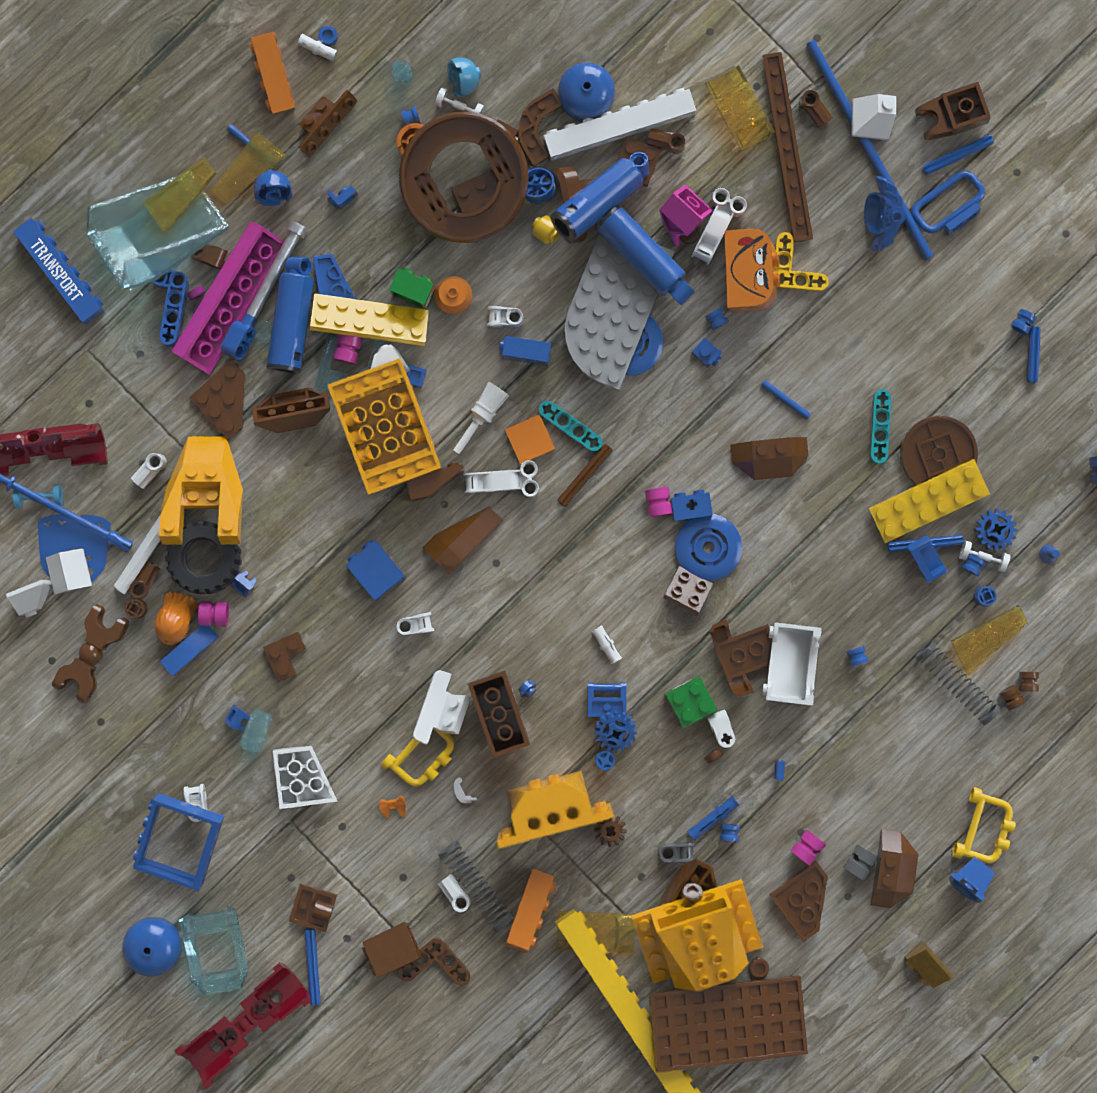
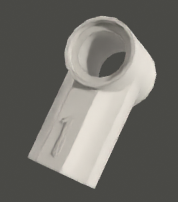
M157 453L149 454L146 461L131 477L133 482L142 489H145L159 471L165 468L167 464L165 456ZM155 457L160 459V464L157 467H154L152 463Z
M452 874L438 883L455 911L464 912L469 908L471 904L470 897L465 894ZM464 898L466 900V907H459L456 903L457 899Z

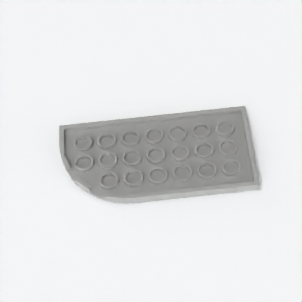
M600 234L568 310L564 334L569 355L581 372L591 380L619 391L658 291ZM660 246L671 258L673 257V250Z

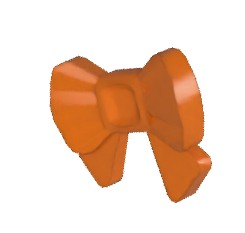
M403 796L389 801L380 800L379 809L386 818H389L391 809H397L401 817H404L407 813L406 801Z

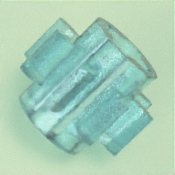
M397 60L392 65L393 71L391 75L399 84L403 81L408 84L413 79L412 73L414 70L406 60L403 62Z

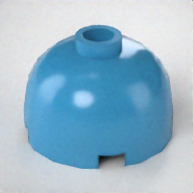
M464 57L450 59V62L447 64L449 82L453 81L456 87L452 89L457 97L471 94L477 89L479 78H481L479 67H476L470 59Z

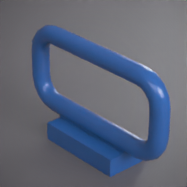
M967 170L960 171L918 200L912 207V217L924 232L930 234L937 233L944 228V232L950 236L979 215L981 208L978 203L984 199L985 188L974 173ZM963 178L969 179L977 189V195L936 225H928L919 214L920 208Z

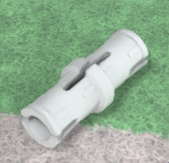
M304 34L300 36L297 44L312 51V54H318L331 62L337 53V50L322 44V41H316Z
M602 625L592 631L600 644V649L605 652L611 664L622 658L613 645L614 641L610 640Z

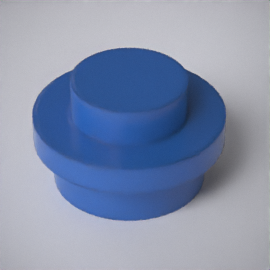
M530 680L526 681L518 689L522 698L525 696L529 698L535 693L536 684Z

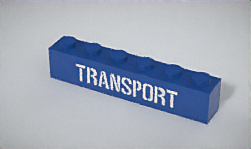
M30 218L14 230V234L79 319L87 325L104 312V309L101 307L104 305L97 295L94 297L91 294L92 288L85 280L81 281L78 277L80 272L74 265L70 266L67 260L69 258L62 250L58 251L55 247L57 242L51 235L47 236L44 230L46 228L39 220L36 222Z

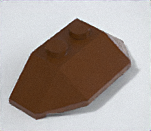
M303 388L270 395L258 406L252 408L254 425L275 433L316 426L330 411L328 393H322L312 388Z
M788 437L731 444L732 464L753 480L792 477L809 456L807 437Z
M881 829L877 856L879 859L876 863L870 904L872 906L891 908L914 891L919 854L900 831Z
M697 858L683 864L663 893L659 906L682 899L683 888L687 884L694 883L702 888V892L716 888L717 884L713 866Z

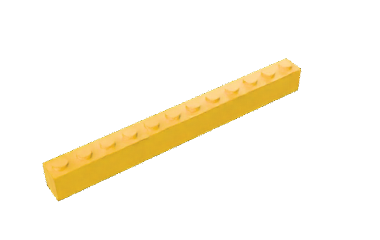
M572 909L556 920V925L667 1093H701L697 1087L694 1089L690 1084L693 1080L687 1071L684 1073L682 1070L656 1072L652 1025L648 1020L650 1015L644 1007L642 1009L637 1003L640 1000L634 991L630 993L627 989L629 983L623 975L619 977L616 972L619 968L613 959L608 960L605 955L608 952L603 944L598 945L595 938L597 935L591 927L587 928L584 924L587 920L582 912L579 911L577 913L575 909Z

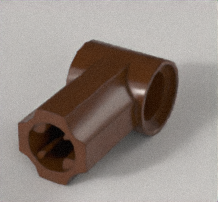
M807 90L800 97V107L806 110L818 128H821L833 119L820 101L816 91ZM810 96L813 99V104H808L805 101V97Z
M651 128L647 145L669 150L674 154H680L685 149V137L680 133L673 134ZM674 140H680L682 142V145L680 147H674L672 145V142Z
M146 561L135 581L130 585V594L138 599L145 598L161 569ZM137 585L144 587V592L141 595H136L135 593Z

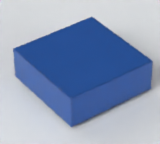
M408 365L410 371L406 374L411 385L422 389L427 370Z
M784 760L775 761L774 778L776 780L784 781Z

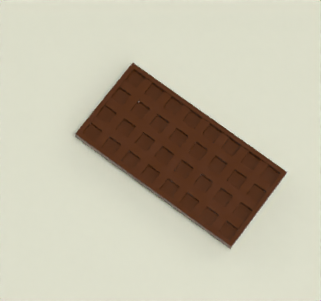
M799 975L719 984L697 992L677 989L649 993L655 1069L657 1073L808 1054L801 976Z

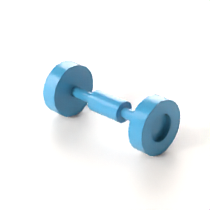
M61 485L53 487V494L37 493L45 498H54V502L58 505L63 504ZM15 490L13 491V503L16 509L23 508V500L34 501L27 496L23 497V494Z

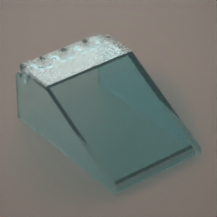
M191 171L88 207L86 226L89 240L103 261L106 262L105 264L113 276H115L121 288L128 287L130 290L157 280L229 229L228 224Z

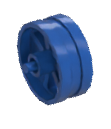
M540 167L529 170L528 186L532 188L527 190L525 199L536 205L549 202L556 193V183L552 173ZM546 178L551 180L549 182H544Z

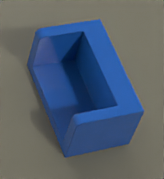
M928 535L907 545L927 583L948 572Z

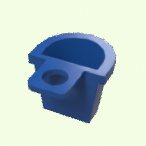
M974 857L957 874L953 872L949 877V881L963 896L973 902L980 903L985 898L983 894L995 872Z

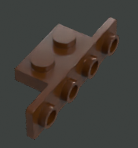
M346 90L335 104L322 96L299 123V126L309 133L298 146L308 158L315 153L357 103L358 100L350 91Z

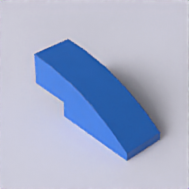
M201 626L162 659L160 663L172 676H176L219 636L210 626Z

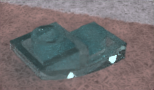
M255 708L239 746L257 754L266 738L265 733L273 716Z

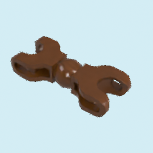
M99 604L91 608L84 621L87 631L84 641L87 643L80 647L79 658H75L71 664L59 668L52 682L53 688L59 690L65 688L70 680L75 679L79 685L76 697L82 704L90 700L97 688V680L95 678L97 667L94 665L102 660L103 650H107L110 644L122 640L129 627V621L125 618H120L111 628L107 629L102 622L105 609Z

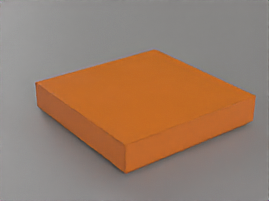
M540 414L505 429L520 465L527 460H533L555 450Z

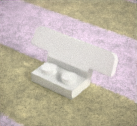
M438 670L433 674L413 732V738L423 744H428L432 729L442 733L459 734L471 698L466 695H453L446 691L451 673Z

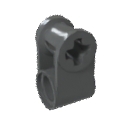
M695 842L662 844L658 848V856L667 863H687L695 859L693 858ZM666 848L672 850V855L669 858H664L662 855L663 850Z

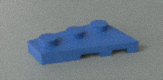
M333 254L313 256L319 294L355 299Z

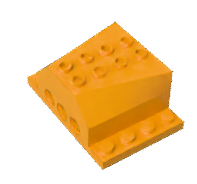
M401 358L327 385L368 495L441 468L435 452L436 449Z
M582 771L563 776L553 774L547 776V780L541 782L540 778L529 781L526 786L507 790L512 809L511 818L513 826L501 829V832L498 834L497 843L498 847L502 848L614 817L610 803L606 804V801L597 802L594 804L595 807L591 808Z
M742 879L702 892V899L697 903H688L682 898L631 915L653 984L672 978L675 988L697 992L735 979L749 964L746 953L763 948Z

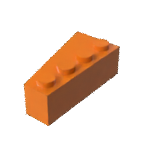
M270 32L251 37L252 42L249 43L252 54H256L257 61L254 63L257 73L261 72L263 80L260 81L262 91H266L268 99H265L268 111L272 110V114L296 108L289 82H287L285 66L281 60L282 54L276 42L278 40L276 33Z
M536 869L531 870L522 900L516 911V917L510 928V934L505 941V946L524 953L529 948L533 949L537 937H534L536 929L540 930L543 919L540 918L542 911L546 912L550 902L547 900L549 892L553 893L556 882L553 881L555 876Z

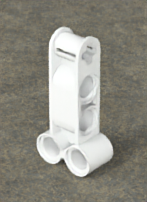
M718 188L713 192L711 201L716 208L691 256L707 262V265H709L732 217L743 215L747 207V202L743 197L737 196L730 199L729 192L725 188ZM723 194L726 200L718 202L715 196ZM733 203H740L743 209L736 211L733 208Z
M527 460L522 463L520 470L463 474L466 479V491L464 493L522 490L526 497H535L539 493V486L532 478L538 473L537 465L535 462ZM529 464L533 465L535 468L534 472L530 475L525 474L524 467ZM531 483L536 486L534 493H526L525 487L527 484Z

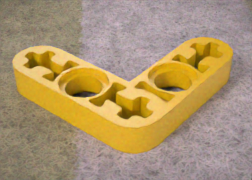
M787 232L779 234L776 239L775 251L779 256L785 255L788 258V264L776 267V271L786 279H790V275H793L792 285H789L790 281H784L777 288L815 292L825 290L829 283L826 275L822 273L791 271L794 238ZM783 237H787L786 239L790 243H787L786 250L778 252V249H783V243L780 240ZM803 276L806 279L805 285L798 286L795 282L796 277ZM809 276L812 277L811 281H817L818 278H821V281L825 284L818 287V284L811 283V287H808Z

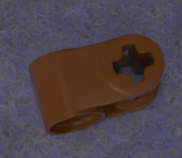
M197 241L190 244L188 250L194 260L217 269H222L228 252L223 248ZM201 249L203 252L197 255L195 250Z

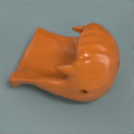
M169 592L163 597V606L155 619V633L162 644L175 645L184 641L187 637L191 617L198 608V605L192 596Z

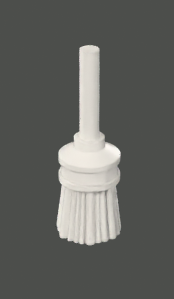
M487 383L479 401H476L475 406L471 408L474 415L473 421L453 451L460 454L478 426H482L484 422L491 423L492 418L496 416L495 412L509 397L507 393L492 383Z

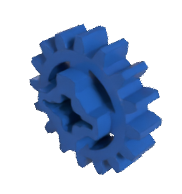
M995 509L994 514L991 510H988L987 516L985 514L980 515L982 521H976L979 524V527L974 528L975 531H979L976 538L982 539L980 541L981 545L987 544L986 549H990L991 546H993L994 551L998 550V546L1001 549H1005V544L1008 546L1012 545L1010 539H1016L1013 532L1018 531V529L1013 528V525L1017 522H1011L1012 515L1005 516V510L999 513V509ZM996 517L1003 519L1005 523L999 522ZM988 522V526L984 530L985 523ZM995 527H1003L995 533H989ZM1008 529V534H1007V536H1006V538H1005V537H1004V534H1005L1006 530ZM990 536L994 538L996 542L990 541L987 537Z
M615 710L614 715H611L608 711L607 717L601 716V722L597 721L596 723L598 727L595 729V734H597L596 740L601 741V747L606 745L607 751H610L611 748H614L615 753H617L618 748L625 751V746L631 747L630 741L636 740L634 736L637 734V729L634 728L636 724L631 722V716L625 717V712L618 715L617 710Z

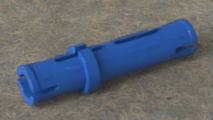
M731 796L720 806L717 805L714 811L688 830V834L695 841L722 818L726 819L727 814L740 806L739 803Z

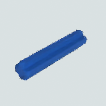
M1038 326L1030 327L1027 368V382L1029 383L1038 382L1041 328Z

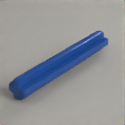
M986 135L923 165V171L926 175H929L992 145L994 143L991 135Z
M963 535L930 538L934 548L964 544ZM916 540L889 542L888 551L890 553L909 551L907 545Z
M308 928L304 931L308 985L311 997L310 1005L315 1006L321 1003L315 929Z

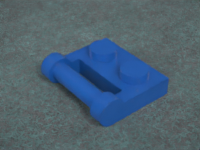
M588 682V717H607L608 711L611 715H614L615 710H617L618 715L625 712V717H627L626 682H620V684H594V682ZM594 692H620V697H594Z

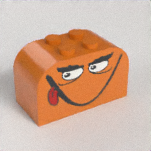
M758 229L725 231L728 309L732 313L763 311L769 308L776 300L777 286H780V274L776 271V267L780 266V261L773 243L766 233Z

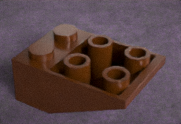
M458 462L447 464L448 468H440L408 480L407 486L410 499L415 502L432 498L465 471L463 464L459 465Z

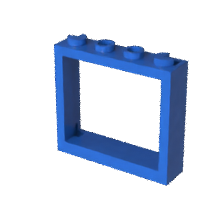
M159 793L155 799H151L148 806L150 813L143 822L145 830L144 833L141 832L137 842L140 846L139 850L136 849L133 855V860H135L133 869L199 891L204 883L224 816ZM161 807L211 824L196 875L145 858Z

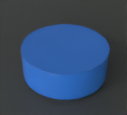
M324 26L319 30L318 37L322 44L332 46L337 42L338 34L333 27Z

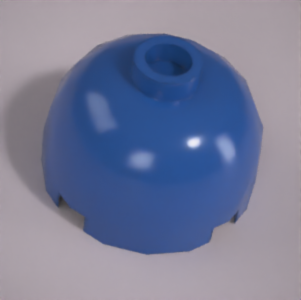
M267 170L260 174L254 182L255 200L258 199L262 205H281L280 201L286 199L287 202L292 197L290 180L279 171Z

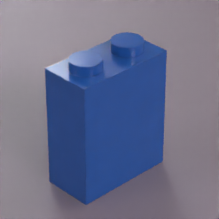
M505 336V340L500 341L499 352L504 360L548 366L551 351V343L511 336Z
M370 540L362 546V552L359 554L355 552L347 559L348 563L346 566L371 597L377 601L406 576L376 540L374 542Z

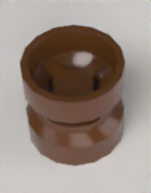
M132 599L125 605V612L131 618L144 617L148 610L146 603L140 599Z
M1019 672V678L1023 681L1019 685V691L1038 692L1039 685L1035 684V682L1039 678V672Z
M1016 684L999 693L1000 697L1006 701L1008 710L1015 709L1025 702L1023 696L1019 695Z

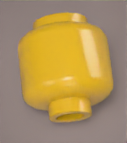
M549 216L538 217L533 222V235L544 244L554 243L560 237Z

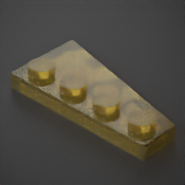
M257 131L210 192L227 204L244 191L247 186L255 182L260 174L271 170L278 162L288 156Z
M203 157L143 203L161 229L167 233L217 173L207 159Z
M1017 605L950 640L966 673L970 675L979 664L987 660L988 656L1002 647L1001 645L1005 641L1011 639L1028 624V621L1021 607Z

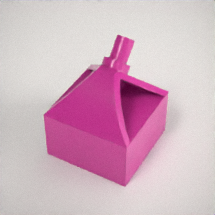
M686 185L675 191L659 209L666 231L670 233V237H672L673 246H680V236L691 234L713 211Z

